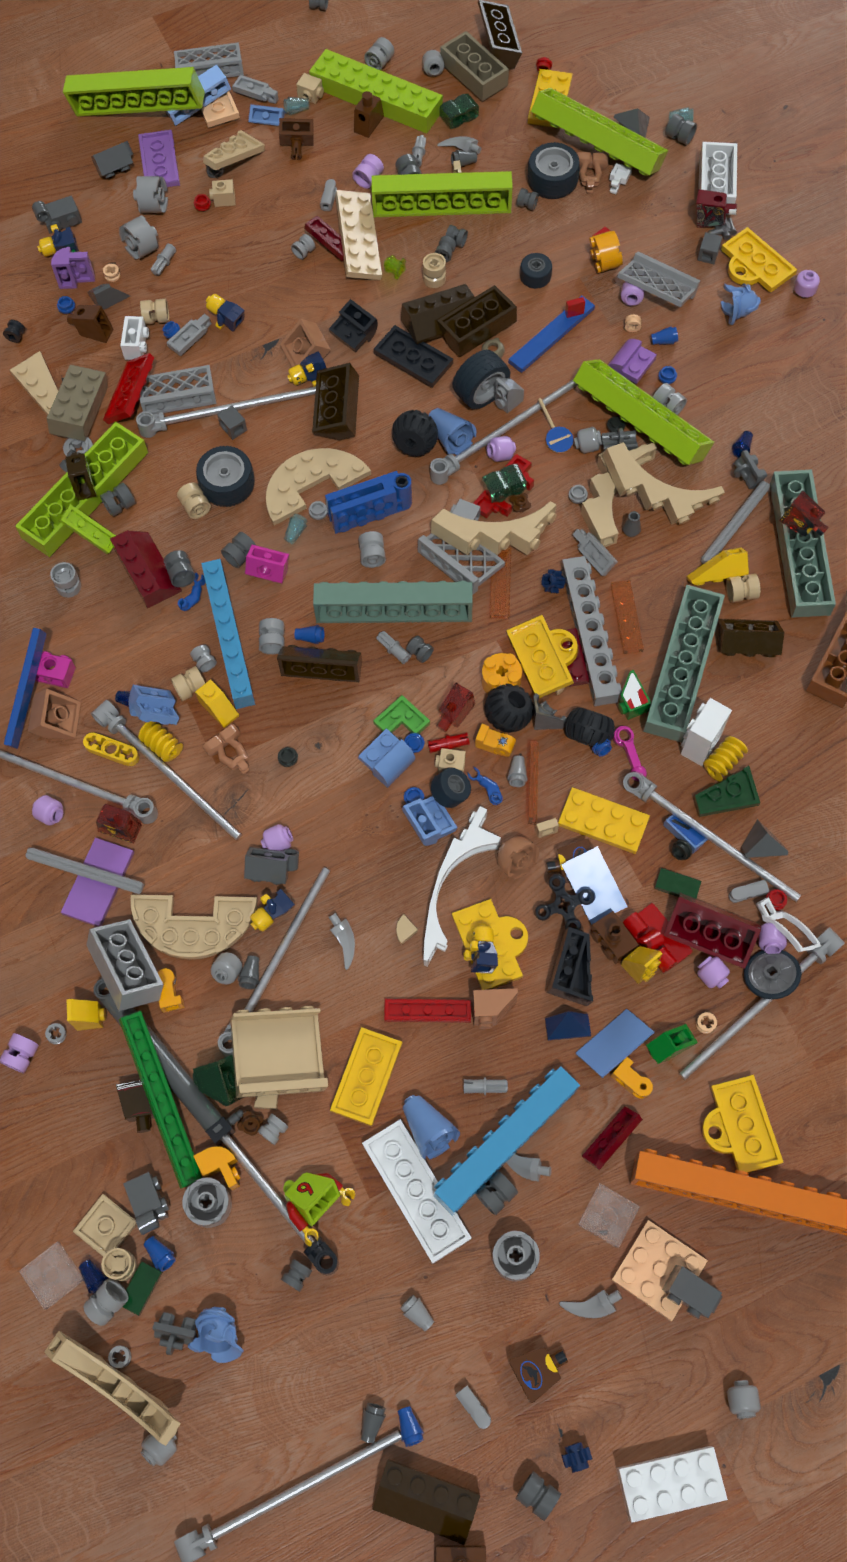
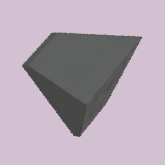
M637 108L614 115V118L626 128L646 138L650 117Z
M101 284L87 291L95 305L102 306L103 310L130 297V295L112 288L110 284Z
M536 693L533 696L534 730L563 729L567 718L564 715L561 718L556 717L554 714L557 710L549 707L547 701L540 704L538 702L539 695Z
M758 819L741 847V851L746 858L788 855V850Z

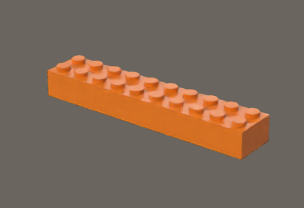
M651 1149L639 1151L634 1158L631 1185L847 1236V1200L842 1199L838 1193L827 1192L825 1195L817 1193L818 1189L804 1186L803 1189L794 1187V1183L781 1181L780 1184L771 1182V1178L766 1176L753 1178L749 1177V1173L745 1171L735 1170L732 1173L725 1171L726 1168L723 1166L712 1165L711 1168L703 1166V1162L698 1160L681 1161L679 1156L667 1154L664 1157L657 1155L658 1152Z

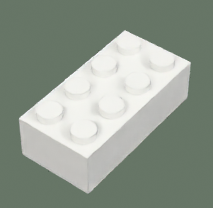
M702 142L699 157V189L726 193L728 204H735L737 196V144Z
M712 1446L616 1468L630 1522H637L728 1500L716 1453Z

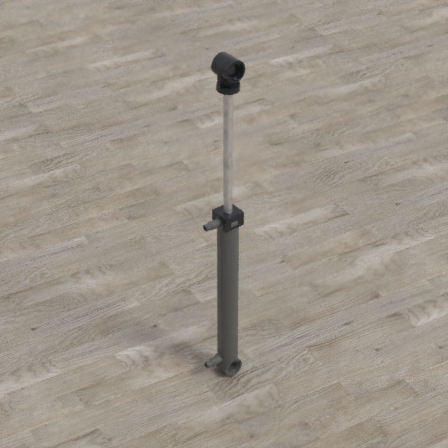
M103 978L95 983V996L119 1025L121 1017L137 1012L134 1007L118 1011L110 993L102 995V991L107 988ZM146 1023L169 1087L218 1147L222 1143L227 1146L304 1241L305 1234L303 1231L299 1232L289 1219L286 1204L230 1137L235 1133L232 1126L243 1116V1111L239 1109L225 1120ZM311 1235L308 1236L312 1246H308L304 1250V1254L321 1274L326 1276L334 1274L339 1267V1259L321 1237L317 1241ZM327 1256L331 1257L333 1265L329 1269H323L321 1267V1260Z

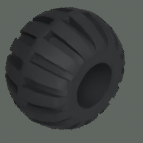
M420 410L406 411L399 415L393 423L392 439L396 447L402 450L404 454L407 453L413 457L425 455L433 449L437 442L438 429L436 423L425 412L422 413Z
M506 684L497 686L489 692L485 700L484 709L485 715L490 724L494 725L493 727L502 732L511 733L520 731L529 724L533 716L534 706L528 692H525V689L518 685Z
M577 707L569 713L565 721L566 736L590 747L596 743L597 745L599 743L602 744L606 739L611 741L614 737L615 726L612 718L591 710Z

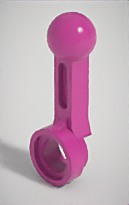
M627 726L618 727L614 732V742L618 746L624 747L631 766V772H640L646 777L647 771L641 766L634 746L633 731ZM620 731H626L629 734L628 741L620 739ZM632 777L633 780L639 781L637 777Z

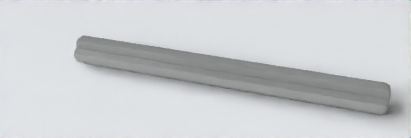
M761 481L702 556V564L720 553L767 493L770 487L769 483Z
M30 847L26 852V857L29 860L133 893L141 894L144 888L142 882Z

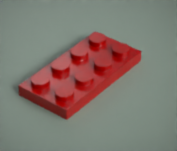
M147 353L127 361L103 418V421L107 424L130 418L133 415L136 402L141 396L142 387L146 384L147 375L153 367L152 363L155 358L153 355Z

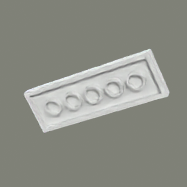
M401 1119L362 1143L432 1264L472 1239L457 1213L452 1216L433 1196L436 1191L434 1186L438 1181L425 1159L421 1157L416 1144Z

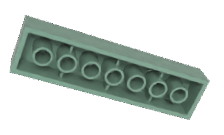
M812 470L775 471L770 481V491L791 618L830 616L836 601L824 534L820 536L815 532L818 528L823 532L813 472ZM792 505L794 508L789 513V516H787L783 522L780 521V518ZM804 515L815 527L807 536H803L792 529H801L794 523L792 517L805 523Z
M381 581L379 583H314L313 606L316 623L472 622V582L419 581L418 583H408L400 581L398 583H388Z
M686 585L643 732L683 742L725 595Z

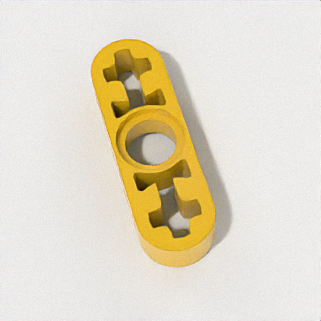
M89 733L83 739V744L90 753L126 766H134L139 761V754L133 746L97 733ZM94 740H96V742H97L99 745L93 744V745L91 746V745L89 744V742H90V741L93 742ZM115 745L117 749L114 753H106L108 746ZM132 753L134 757H129L127 760L124 754L130 755Z

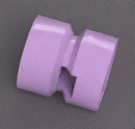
M367 154L353 171V179L360 187L368 189L372 185V176L380 175L384 170V166L377 156Z
M13 1033L8 1042L9 1049L3 1051L0 1063L18 1072L25 1073L30 1064L29 1057L34 1056L39 1045L28 1038Z

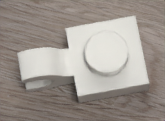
M618 163L615 164L609 179L612 180L610 193L617 194L620 184L626 185L632 168Z

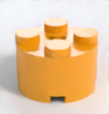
M608 231L589 237L590 246L593 248L590 250L592 260L596 259L595 268L597 273L623 265L622 252H619L618 246L620 244L615 231Z
M498 653L485 659L482 667L481 683L487 694L500 685L512 684L513 686H521L522 667L513 654Z

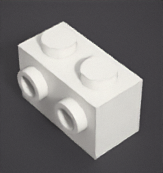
M125 316L120 345L125 360L140 357L147 351L145 341L149 337V328L146 327L143 317Z

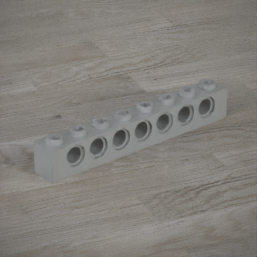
M585 556L562 559L561 571L565 578L569 605L586 665L593 705L600 706L617 703L622 690L620 683L616 682V666H612L611 662L613 659L612 649L607 646L608 633L606 630H603L602 626L604 625V617L602 613H599L600 601L598 596L595 597L596 585L594 579L591 580L590 577L592 573L591 565L587 563ZM596 645V646H598V647H600V648H599V649H595V648H593L592 646ZM596 663H602L604 666H598ZM605 680L608 684H602L600 681Z

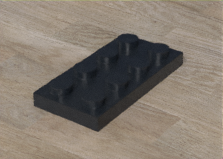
M396 325L391 328L373 349L375 355L432 388L453 364V358L425 342L416 344L410 333Z

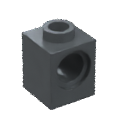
M705 232L698 261L715 265L723 236Z
M233 405L217 414L220 427L232 440L247 431L245 419Z

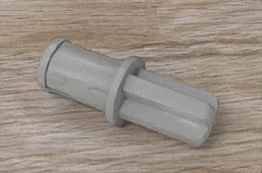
M424 135L417 136L415 146L412 148L419 167L422 165V158L426 152V138Z
M166 244L161 254L157 255V260L151 268V272L154 275H160L165 266L170 264V259L176 252V248L172 244Z
M385 631L378 634L376 639L388 650L389 654L392 653L402 664H405L411 658V654L400 646L399 641H395Z
M486 1077L478 1080L464 1079V1093H484L486 1095V1093H506L508 1091L507 1080H486Z

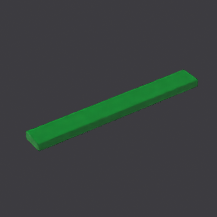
M139 1011L121 1017L119 1022L179 1187L182 1189L201 1179L202 1175L195 1161L194 1153L142 1012Z

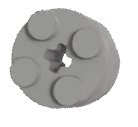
M137 176V187L133 191V197L138 202L139 212H166L168 197H165L164 191H167L165 179L159 176Z
M143 215L125 223L119 228L121 241L125 240L127 244L125 249L134 259H140L159 248L156 236H158L157 230L154 226L148 224Z
M201 1178L186 1189L182 1205L185 1214L192 1222L204 1228H212L225 1222L231 1212L232 1198L227 1188L213 1178ZM209 1198L212 1201V1204L208 1205V1207L206 1208V1206L203 1205V1202L208 1201Z
M510 1231L502 1235L497 1240L492 1253V1261L497 1273L504 1279L514 1282L530 1277L537 1268L540 1258L536 1242L529 1235L521 1231ZM513 1250H517V1254L522 1255L518 1262H514V1259L509 1257V1255H512Z

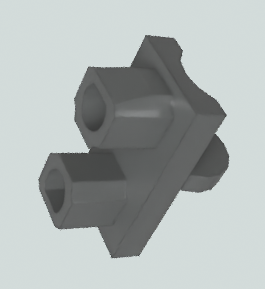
M618 428L617 432L602 433L604 451L623 442L628 450L638 448L636 431H623V428Z
M747 450L742 451L740 458L734 462L736 466L734 470L735 477H742L749 489H754L758 483L764 481L767 477L764 469H758V458L756 455H750Z
M163 1312L159 1322H154L152 1328L154 1330V1338L160 1339L159 1346L167 1347V1355H172L174 1349L183 1350L184 1344L188 1345L197 1338L195 1319L186 1317L183 1319L181 1327L173 1326L175 1315Z

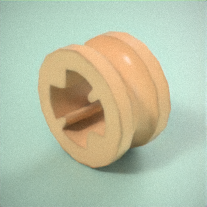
M107 264L104 266L103 273L107 281L115 282L120 278L117 265Z
M629 315L625 318V329L628 332H637L641 329L640 316Z
M707 1012L702 1013L696 1021L697 1029L703 1034L713 1032L717 1026L716 1017ZM704 1018H707L708 1022H712L709 1028L701 1024Z

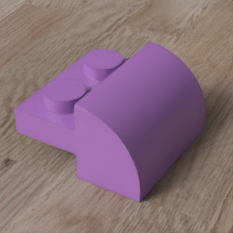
M66 247L57 251L52 257L51 266L59 289L77 288V283L95 282V274L88 252H71L70 247Z
M629 339L613 357L608 366L637 384L656 360L657 354L642 347V341Z

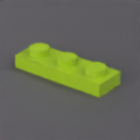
M68 505L59 522L104 553L109 554L113 548L110 538L116 535L73 505Z

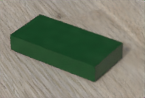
M661 868L654 889L677 897L682 893L696 899L702 881Z
M141 1261L126 1289L128 1301L123 1308L140 1316L163 1272Z

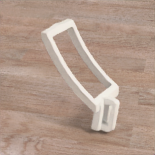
M769 897L756 903L763 921L773 923L798 952L821 947L820 942L810 929L787 912L782 910L776 911ZM765 904H766V906H767V908L769 909V911H770L771 914H768V912H767V910H766V908H765V906H764ZM785 918L796 925L813 945L802 948L796 938L776 919Z

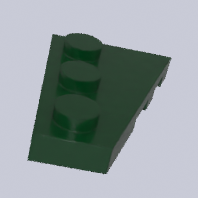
M750 766L743 768L737 774L727 777L726 780L694 796L699 817L760 805Z

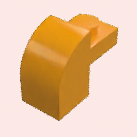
M216 1146L207 1148L194 1155L204 1178H209L221 1171L231 1190L240 1187L238 1180L241 1177L236 1167L231 1168L238 1160L229 1150Z

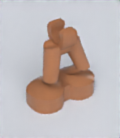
M578 152L580 162L579 177L582 185L587 186L586 193L593 194L594 186H598L601 180L602 170L608 166V155L606 153H593L591 155L590 152ZM588 168L595 170L594 177L586 175Z
M232 724L221 731L219 736L216 735L203 745V749L209 756L218 754L220 762L232 770L238 768L244 775L249 772L248 764L246 763L248 756L243 745L236 741L240 731ZM228 744L236 749L238 757L234 760L225 755L224 747Z

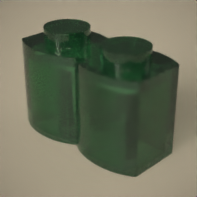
M468 93L459 95L455 100L446 101L440 106V117L450 129L457 128L464 122H470L479 116V105Z
M511 464L500 471H494L482 477L483 486L492 503L502 502L511 495H520L527 489L526 479L518 464Z

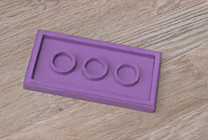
M172 130L138 134L144 176L163 177L167 187L179 186L180 181Z
M95 838L83 864L124 876L134 851ZM78 875L61 910V914L100 927L104 922L118 887Z

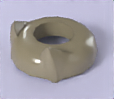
M499 338L490 339L483 344L481 350H488L489 346L495 345L498 349L493 352L500 358L503 357L505 349Z

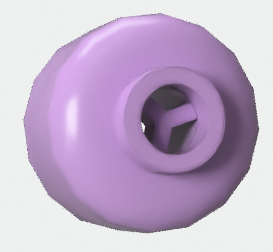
M812 270L801 271L794 284L796 294L805 298L813 296L818 289L820 277Z
M625 281L621 287L623 303L629 306L640 304L644 298V290Z
M508 436L492 438L487 444V454L495 462L510 460L516 451L515 443Z
M42 796L33 803L32 815L46 825H53L62 819L64 814L61 802L52 797Z
M277 824L263 832L261 844L263 849L283 851L291 847L293 836L287 826L284 827Z
M766 922L761 925V931L758 936L759 947L768 954L780 953L787 946V938L773 923Z
M709 956L698 966L697 975L708 988L717 986L720 989L729 981L726 977L729 975L730 970L718 957L712 958Z

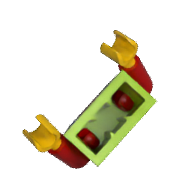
M306 1172L295 1182L292 1180L286 1181L283 1187L289 1219L299 1232L303 1231L305 1234L304 1241L308 1246H312L308 1236L313 1235L318 1241V1232L315 1229H309L308 1225L313 1226L340 1196L341 1203L344 1206H350L351 1200L346 1196L353 1200L355 1198V1191L353 1189H344L343 1184L328 1173L311 1174Z

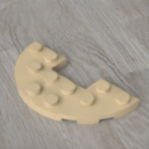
M318 448L298 453L282 463L269 481L266 491V505L270 520L275 526L307 509L305 502L299 494L329 478L336 488L341 490L371 475V470L356 456L338 449Z
M131 895V911L140 933L154 948L175 958L202 959L225 951L244 935L252 922L250 915L256 911L258 899L257 897L215 896L213 917L172 916L173 895Z

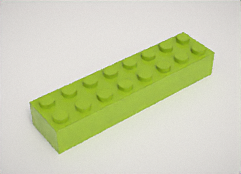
M325 49L309 70L311 76L322 79V87L325 93L357 105L362 99L363 92L369 91L372 95L381 99L384 117L426 134L443 112V95L328 49Z
M194 67L66 75L63 94L76 116L202 109L205 94Z
M552 88L538 92L531 110L532 113L536 114V118L549 121L551 126L564 129L566 134L579 137L581 142L594 145L596 150L609 153V157L624 161V165L639 169V173L645 176L660 170L668 153L667 149Z
M512 171L373 175V216L402 217L511 213Z
M600 359L583 361L573 379L578 384L577 387L579 389L588 391L592 394L591 397L594 400L603 402L608 410L618 413L623 421L633 424L638 432L647 434L649 440L662 445L664 451L677 456L678 461L684 465L703 461L714 444L713 440Z
M115 422L85 453L96 497L78 501L67 472L16 524L15 527L20 537L50 557L74 532L59 522L67 506L71 504L89 516L102 502L100 495L108 490L112 492L114 487L148 454L145 441ZM80 477L79 483H85L84 477Z

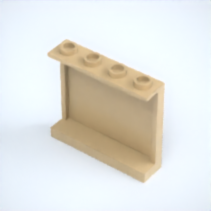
M304 1006L300 1008L301 1010H292L291 1007L280 1008L279 1011H271V1009L264 1008L249 1013V1010H238L232 1015L230 1024L236 1098L321 1092L328 1087V1080L324 1078L318 1022L320 1008L314 1009L313 1006Z

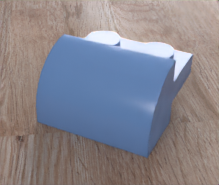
M138 685L132 686L129 696V712L131 716H137L144 722L154 721L164 725H177L179 720L173 708L176 700L169 690Z
M385 729L358 756V759L388 788L415 761V755L402 739L399 740L388 729Z
M433 796L425 800L420 798L404 805L402 808L403 813L424 846L437 843L438 839L457 830L456 824L445 807L436 802Z

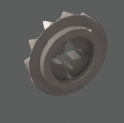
M88 437L86 441L69 438L64 443L63 451L67 457L70 449L76 451L75 448L82 447V451L78 450L77 452L85 454L93 444Z

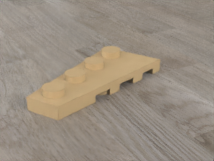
M240 130L237 136L233 135L229 138V142H223L220 144V148H214L203 157V163L213 170H219L263 152L265 144Z
M39 351L10 369V372L48 416L58 390Z

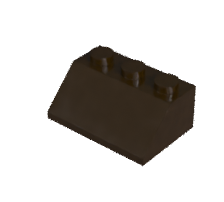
M718 620L719 648L724 655L735 656L736 654H744L748 657H754L756 654H761L765 657L782 655L784 631L778 621Z

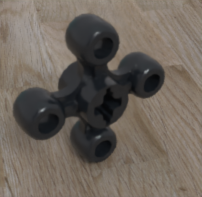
M554 874L549 878L548 884L554 890L556 899L551 904H539L535 908V916L537 919L544 921L549 919L551 915L558 913L565 918V930L570 927V923H575L576 929L581 931L582 924L576 918L574 910L580 904H592L596 898L595 892L591 888H584L577 895H570L565 890L566 881L564 876ZM554 879L560 880L559 886L554 884ZM584 893L590 894V900L584 899ZM562 898L565 902H570V905L567 907L568 910L560 906L563 902ZM540 909L546 910L545 916L541 915Z

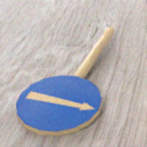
M539 398L538 401L552 428L546 435V444L553 452L564 453L572 447L573 435L565 427L554 426L542 399Z

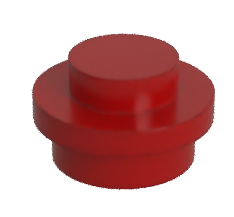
M547 57L539 58L536 61L538 71L540 69L550 70L553 63Z
M199 194L195 197V209L205 211L210 208L211 201L207 195Z
M773 889L766 895V898L769 897L775 910H781L787 904L786 894L779 889Z

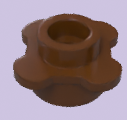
M526 493L510 497V502L513 503V510L515 512H524L531 508V503L528 501Z
M247 1110L243 1113V1118L237 1124V1128L239 1131H244L246 1134L254 1136L258 1133L260 1124L263 1123V1117L261 1115L256 1116Z

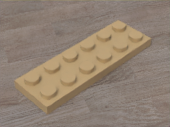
M336 190L335 197L346 277L381 280L382 271L370 193Z

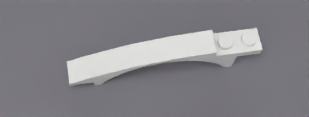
M481 806L477 812L473 811L469 819L471 824L468 830H463L460 840L453 839L440 868L429 906L424 940V965L427 967L437 949L445 952L448 947V941L440 928L436 912L437 898L446 877L465 859L481 852L498 850L501 837L481 828L487 818V809Z

